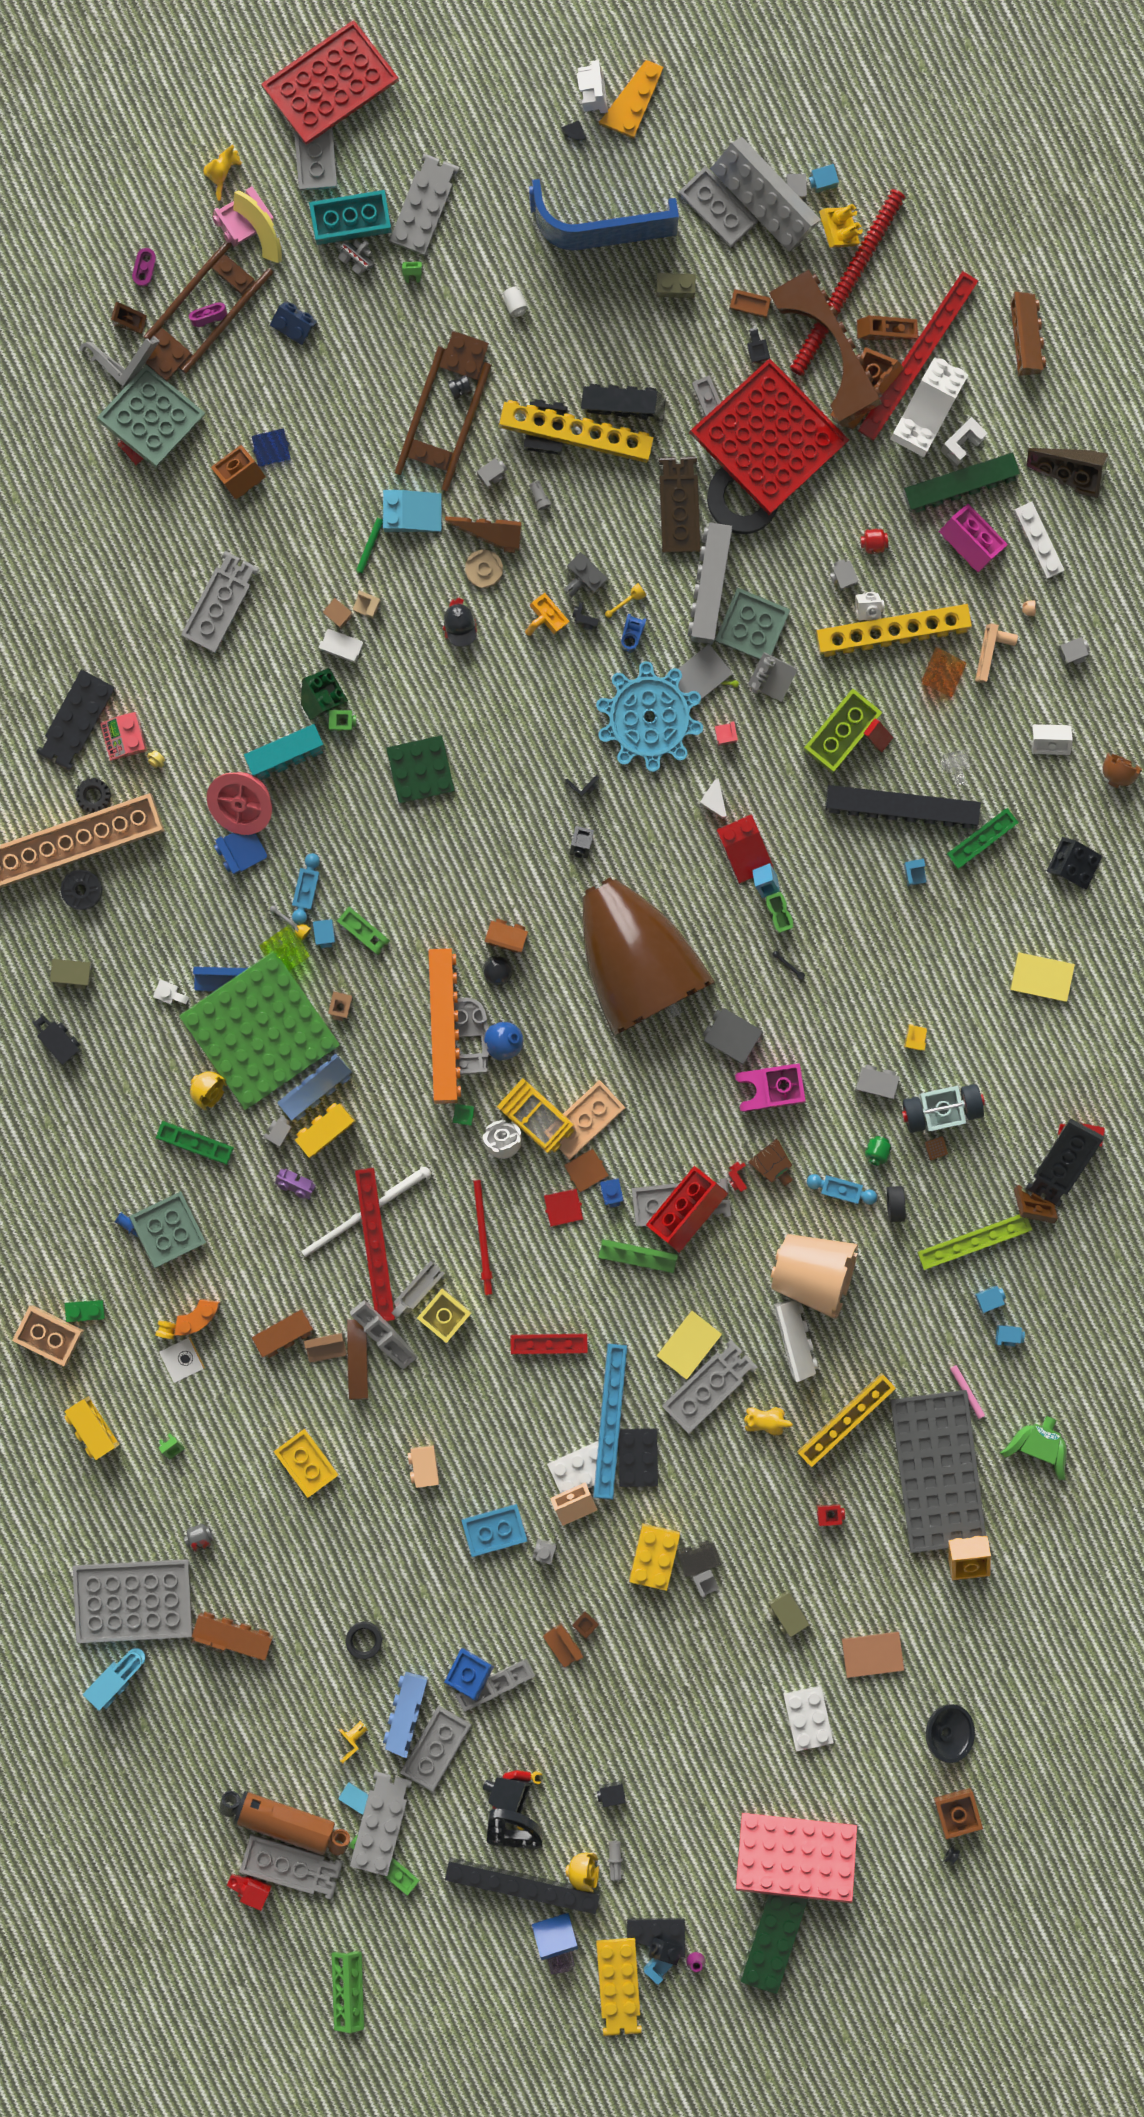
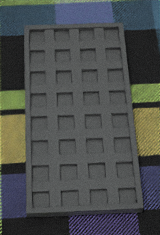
M967 1390L890 1399L910 1553L949 1548V1540L956 1538L966 1539L974 1536H986Z

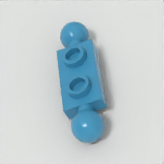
M310 853L305 857L307 869L300 868L292 906L298 907L292 914V920L296 924L305 923L307 920L305 909H312L320 872L314 871V868L320 863L319 856L314 853Z
M812 1174L807 1178L808 1187L811 1189L821 1187V1194L857 1204L859 1199H862L867 1205H872L877 1201L875 1191L869 1189L864 1192L862 1191L863 1185L828 1175L825 1176V1180H822L817 1174Z

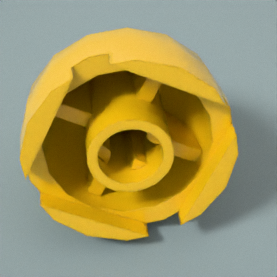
M212 1071L194 1076L190 1087L192 1101L204 1111L207 1110V1106L212 1108L224 1094L222 1088L224 1085L227 1087L226 1079Z
M580 1853L574 1856L570 1864L567 1865L566 1877H569V1881L575 1889L593 1892L592 1888L597 1887L599 1866L595 1868V1861H598L595 1853Z

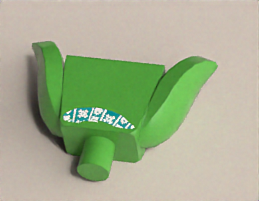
M1046 1416L1042 1426L1038 1424L1026 1425L1016 1433L1008 1446L1000 1452L1006 1458L1020 1451L1047 1463L1054 1464L1057 1478L1059 1480H1066L1067 1448L1064 1439L1061 1438V1434L1053 1431L1056 1419Z

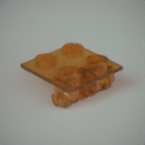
M936 647L932 652L933 655L930 662H928L924 676L921 678V684L926 687L930 686L952 698L967 662Z

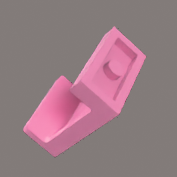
M251 186L246 189L245 194L253 198L273 222V216L254 188ZM234 201L221 209H214L212 219L215 225L223 230V236L228 243L231 242L235 247L257 234V232L243 215L233 210Z

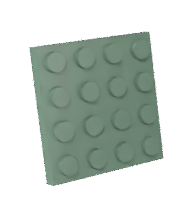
M145 365L98 415L97 421L154 468H157L205 416V412L149 366Z

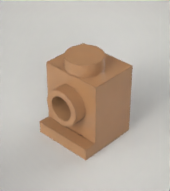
M333 991L328 1014L332 1015L331 1019L343 1021V1018L348 1019L353 996ZM340 1003L344 1005L342 1011L337 1009V1005Z

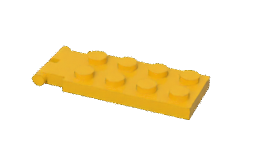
M635 1938L596 1940L602 2018H606V2028H603V2036L620 2035V2028H624L625 2034L642 2033L641 2025L637 2026V2016H640Z

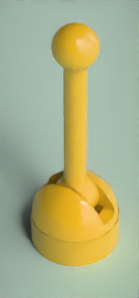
M637 583L631 589V596L611 611H606L605 616L611 618L613 613L632 599L641 600L647 594Z

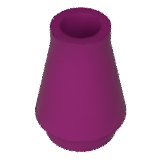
M693 1952L687 1957L686 1963L690 1970L700 1972L704 1968L706 1960L701 1953Z

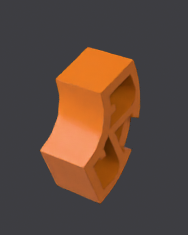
M200 1299L197 1307L191 1313L177 1316L174 1335H188L203 1329L217 1314L220 1302Z

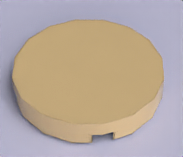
M478 550L468 557L465 564V573L468 580L474 586L489 588L500 581L503 574V564L496 553L489 550Z

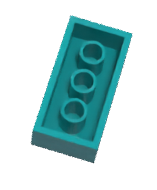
M385 190L309 202L317 245L392 233Z
M312 724L244 754V757L252 775L261 781L270 777V773L274 771L280 773L287 770V766L292 763L298 765L305 762V758L310 755L316 757L323 754L322 750L326 748L315 724Z

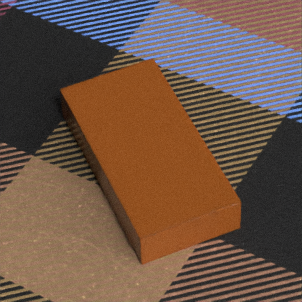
M734 289L729 309L766 318L771 298Z

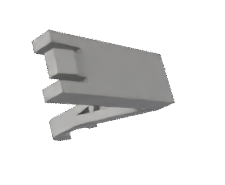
M155 336L151 340L145 339L126 369L102 352L92 342L81 344L79 351L86 350V347H88L94 354L91 362L97 360L122 386H125L140 372L160 341Z
M432 1261L424 1267L394 1301L396 1308L392 1314L396 1318L401 1313L408 1315L445 1274L441 1271L434 1279V1276L441 1270L437 1265H434L427 1273L426 1271L433 1264Z

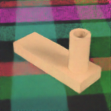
M996 624L986 625L975 682H987L995 642L1015 646L1018 635L999 631V625Z

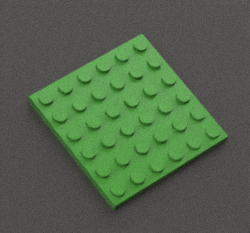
M275 950L179 1015L219 1074L226 1079V1084L245 1110L340 1045Z

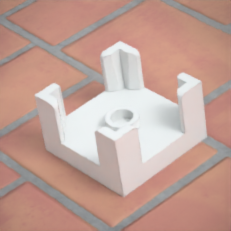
M971 417L944 443L941 452L957 467L966 455V452L960 446L967 439L975 446H978L988 433Z

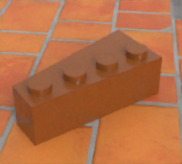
M866 347L861 354L865 363L862 365L864 371L869 370L874 379L871 381L873 387L877 386L881 394H883L903 371V366L898 360ZM832 411L831 417L835 420L837 424H840L834 412ZM867 413L844 426L853 430Z

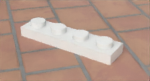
M1033 502L1015 509L1014 512L1046 580L1064 572L1065 570Z

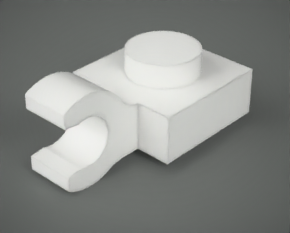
M161 979L153 996L171 1005L173 1000L187 1004L189 997L177 993L178 986Z

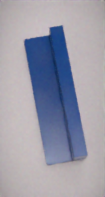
M193 967V974L195 975L194 989L198 991H216L248 968Z

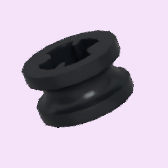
M950 1846L943 1861H948L953 1866L958 1859L960 1850H954V1847Z

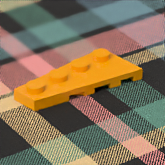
M645 60L608 109V112L599 121V125L634 139L664 67Z

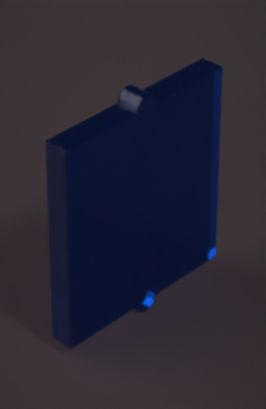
M284 428L251 436L254 446L253 453L256 454L259 467L291 460L288 448L290 444L286 440Z

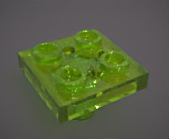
M291 924L258 945L265 956L274 951V954L277 953L276 957L282 960L289 971L312 956Z

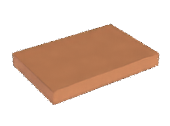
M899 1631L842 1639L847 1678L904 1671Z

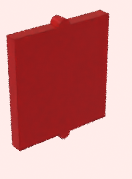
M577 1188L544 1195L545 1212L548 1213L550 1227L583 1220L580 1207L582 1203L579 1202Z

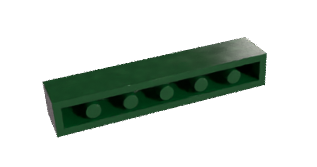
M1012 452L905 487L902 492L909 513L915 512V514L926 511V507L932 505L933 508L944 505V501L950 499L951 502L962 499V495L969 494V496L980 493L981 489L987 488L991 490L997 488L998 484L1002 482L1006 484L1017 481L1016 478L1019 477L1020 471Z

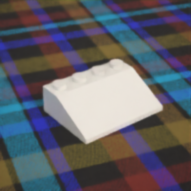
M791 1299L773 1304L792 1378L795 1382H799L815 1375V1369H818L816 1358L811 1356L810 1351L813 1350L811 1339L807 1340L805 1332L809 1330L806 1320L802 1321L801 1313H804L802 1303Z

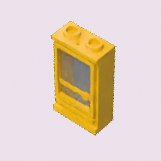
M523 1078L497 1106L549 1154L551 1152L555 1153L562 1145L560 1142L564 1138L568 1139L575 1131L573 1129L575 1124Z

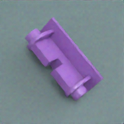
M281 1169L276 1177L275 1184L282 1190L294 1192L299 1198L310 1199L316 1186L313 1184V1181L301 1176L297 1182L295 1179L298 1174L287 1169Z

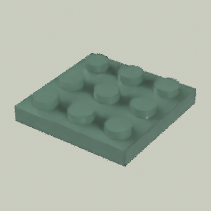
M737 587L715 641L760 660L764 652L769 655L772 654L790 609Z
M181 1191L129 1216L153 1268L163 1265L206 1243Z

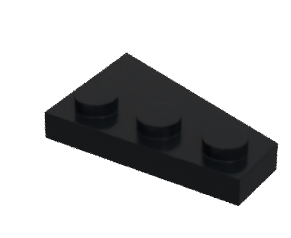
M685 1918L627 1919V1938H635V1942L649 1947L654 1938L682 1946L680 1957L685 1958Z

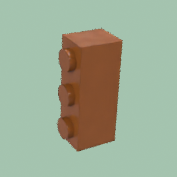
M301 1309L251 1338L262 1358L267 1355L269 1359L278 1354L277 1349L282 1346L287 1349L294 1345V1340L298 1337H301L303 1340L312 1335L311 1330L314 1327L304 1309Z

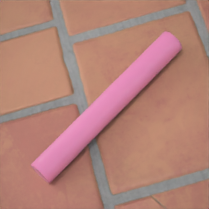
M957 1365L951 1367L950 1370L960 1388L967 1390L968 1402L978 1419L984 1417V1412Z

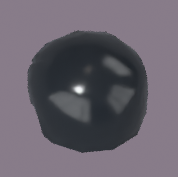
M495 955L489 957L484 962L483 975L490 984L500 986L510 980L512 967L505 957Z

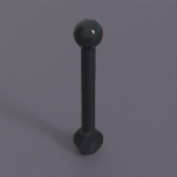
M779 951L773 952V957L778 958L795 974H797L798 979H803L805 977V974L803 972H799L782 956H780Z

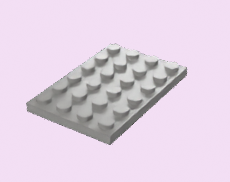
M189 1559L73 1565L76 1643L192 1637Z

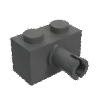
M580 552L567 565V569L575 578L563 590L572 598L584 586L595 595L608 582V578Z

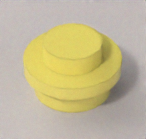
M153 751L147 755L148 762L153 767L162 768L164 766L165 758L159 752Z

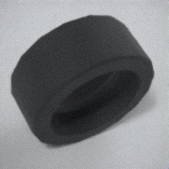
M903 1186L887 1187V1211L890 1223L905 1222L906 1206Z
M362 1621L354 1624L349 1629L345 1643L347 1650L352 1656L365 1660L372 1658L378 1653L382 1646L383 1638L381 1631L376 1625L371 1622ZM361 1629H368L375 1636V1645L366 1652L357 1650L353 1645V1636Z

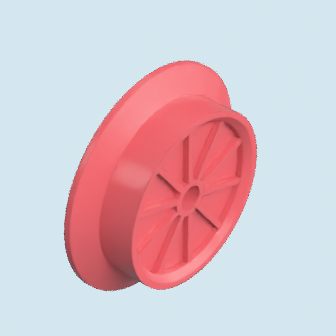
M242 772L226 773L218 776L208 788L207 805L214 819L225 829L236 834L251 835L260 832L269 823L272 816L270 795L266 786L255 776Z

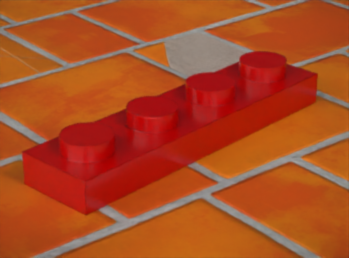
M587 1333L510 1335L511 1354L588 1353Z

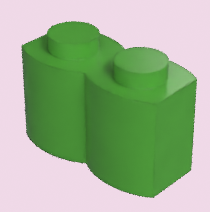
M777 892L767 896L765 905L768 912L772 915V925L775 931L779 934L793 928V920L790 913L786 910L787 904L782 893Z

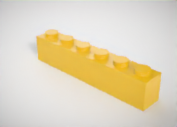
M880 1373L797 1451L799 1455L813 1467L896 1389L895 1386Z

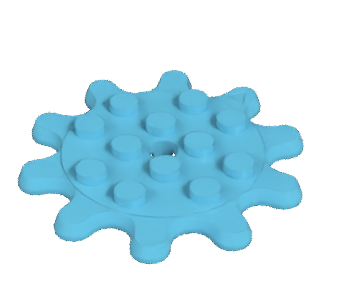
M642 662L639 666V676L634 680H629L622 673L614 674L612 683L617 689L616 696L612 699L601 698L597 701V709L608 714L610 718L608 726L600 729L598 733L599 739L603 742L617 740L620 743L621 750L618 753L617 759L621 764H628L634 756L640 755L644 757L649 771H657L660 767V758L665 753L672 754L677 760H684L687 757V750L682 743L685 735H699L702 733V723L693 720L689 714L690 709L700 703L701 695L697 691L689 693L680 691L678 685L682 678V673L679 669L673 668L665 677L659 678L654 674V668L650 662ZM648 711H652L655 714V719L652 722L645 720V714Z

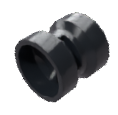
M466 375L460 377L457 381L451 380L448 382L454 400L460 398L463 394L469 395L472 393Z

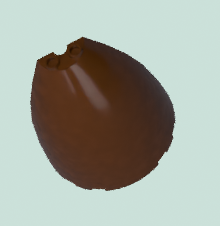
M610 877L602 881V886L596 889L593 886L584 891L586 895L583 896L582 924L589 975L601 1010L613 1036H616L667 1007L715 983V981L678 928L661 911L637 892L617 879L613 880Z

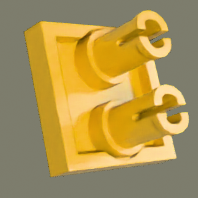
M850 204L844 208H824L819 211L830 248L854 247L860 244L858 235L862 234L863 230L859 229L862 227L860 223H854L853 216L857 215V211H853L856 209L855 205Z

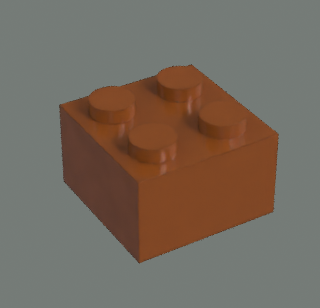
M971 1788L933 1798L945 1839L983 1829Z

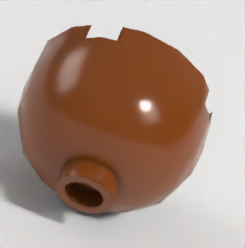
M1108 753L1103 763V774L1109 780V785L1119 788V786L1132 785L1138 779L1142 768L1138 765L1134 768L1131 761L1115 754L1111 756Z

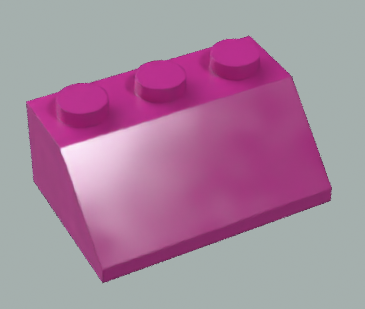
M969 504L957 512L938 531L977 572L981 571L1008 545Z

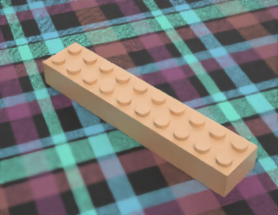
M149 793L1 844L0 888L164 832L165 830L153 795Z

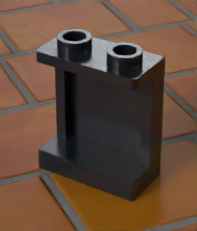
M535 399L534 402L530 401V405L538 407V410L541 411L550 409L562 416L568 413V407L564 406V403L553 402V404H546V401ZM542 418L534 419V423L537 426L544 424ZM559 422L552 424L555 430L563 429L562 424ZM526 434L524 450L562 455L563 443Z

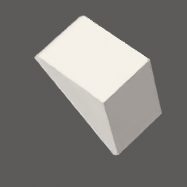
M715 779L700 801V805L723 819L726 818V811L719 779Z

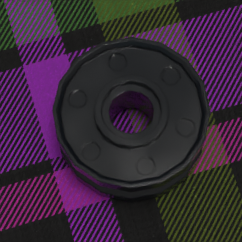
M80 869L72 871L65 876L61 883L60 891L67 905L74 909L87 910L98 904L102 897L103 888L101 881L95 874ZM83 884L86 887V892L83 895H79L77 888Z

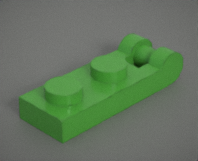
M348 907L337 920V922L377 955L382 952L383 946L385 944L388 945L390 942L387 937L351 907ZM374 936L379 938L375 945L370 942Z

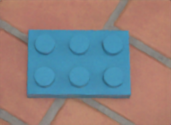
M517 1504L461 1520L472 1557L527 1542Z

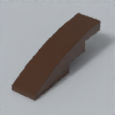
M355 1319L347 1320L349 1400H368L367 1333L362 1325Z

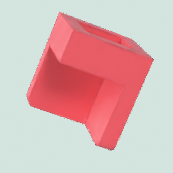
M734 721L730 722V724L715 726L718 746L738 741Z

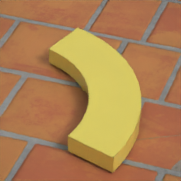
M241 191L234 192L233 210L243 215L256 230L262 246V257L276 263L281 262L280 239L276 236L273 228L274 224L266 212L264 213L257 205V202Z

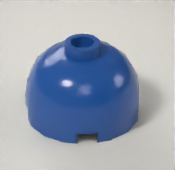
M498 1022L490 1026L484 1038L485 1043H487L488 1053L494 1059L500 1061L509 1060L518 1055L524 1043L521 1030L510 1022Z

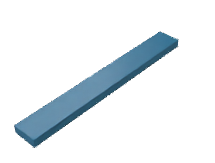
M607 1344L593 1498L613 1499L627 1345Z

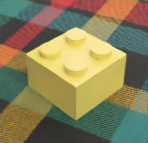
M442 1288L417 1319L447 1343L472 1312Z

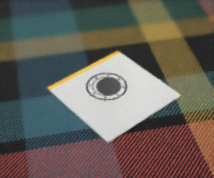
M190 1337L159 1352L174 1383L205 1368Z

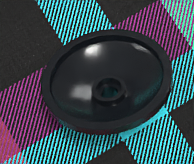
M946 1704L937 1708L930 1716L926 1727V1742L930 1752L936 1759L946 1763H955L967 1756L975 1739V1726L971 1715L963 1707L955 1704Z

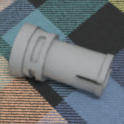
M540 480L529 484L535 498L534 502L537 510L541 511L550 507L552 504L548 496L545 495Z

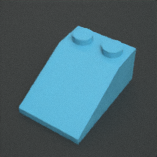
M383 490L384 532H441V493Z

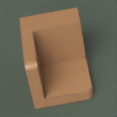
M336 598L323 611L324 615L332 620L340 629L353 616V613Z

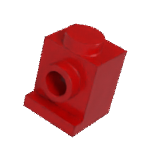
M840 1504L816 1505L819 1526L842 1525V1520H845V1509L841 1508ZM829 1511L834 1512V1516L832 1518H829L827 1516V1513Z

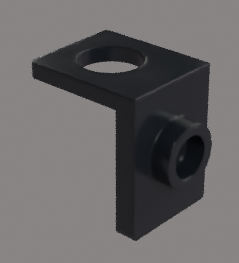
M596 775L582 791L568 779L565 780V783L582 798L586 793L590 794L597 787L595 783L599 780V776Z

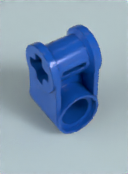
M628 613L621 639V647L625 652L631 653L637 649L647 619L635 618ZM628 638L635 641V644L631 647L626 646L624 643Z

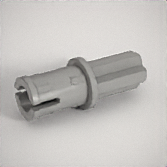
M609 1841L608 1862H610V1879L618 1881L621 1880V1862L623 1861L620 1849L621 1842Z

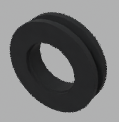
M721 467L714 474L707 494L708 508L717 524L732 526L731 532L735 534H752L765 528L775 517L778 508L770 515L762 507L755 513L747 516L736 515L730 511L725 503L724 493L727 486L734 479Z

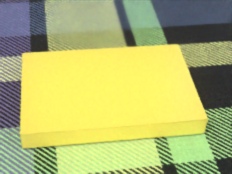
M1018 952L1010 990L1067 1002L1075 964Z
M691 1310L657 1354V1357L685 1379H688L722 1333Z

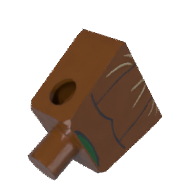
M775 1139L748 1161L752 1167L771 1183L778 1178L785 1187L793 1180L787 1172L792 1167V1164L778 1139Z

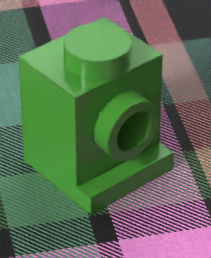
M329 710V731H353V727H356L357 717L353 715L352 710ZM342 718L347 720L345 725L340 724Z

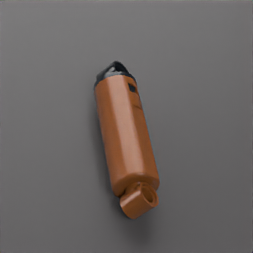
M227 1791L222 1795L219 1811L225 1817L236 1815L233 1822L235 1825L321 1855L325 1854L327 1847L334 1855H342L347 1850L350 1842L349 1833L344 1829L333 1831L335 1822L248 1791H244L242 1799L235 1791Z

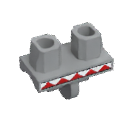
M356 240L353 245L349 242H343L340 246L342 250L338 258L345 264L351 258H354L357 262L352 267V270L358 275H362L375 264L366 257H369L371 254L367 249L369 246L367 241L361 244Z

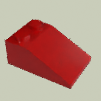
M752 814L716 830V834L739 884L753 878L752 870L767 864H771L774 869Z

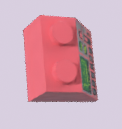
M136 712L117 716L100 724L110 761L147 751L139 717Z

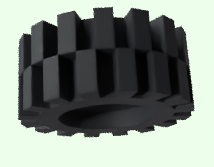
M87 778V780L82 781L80 786H77V791L75 792L78 805L89 813L103 810L111 802L110 788L105 782L97 778ZM92 788L98 789L101 793V797L96 803H91L86 798L88 790Z

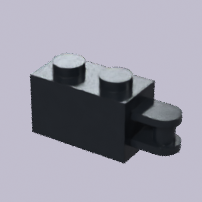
M41 1013V1017L36 1021H32L41 1032L37 1037L62 1065H66L82 1051L79 1048L81 1043L74 1036L71 1038L66 1033L68 1028L62 1022L54 1021L51 1023ZM46 1022L49 1026L43 1030L41 1026Z

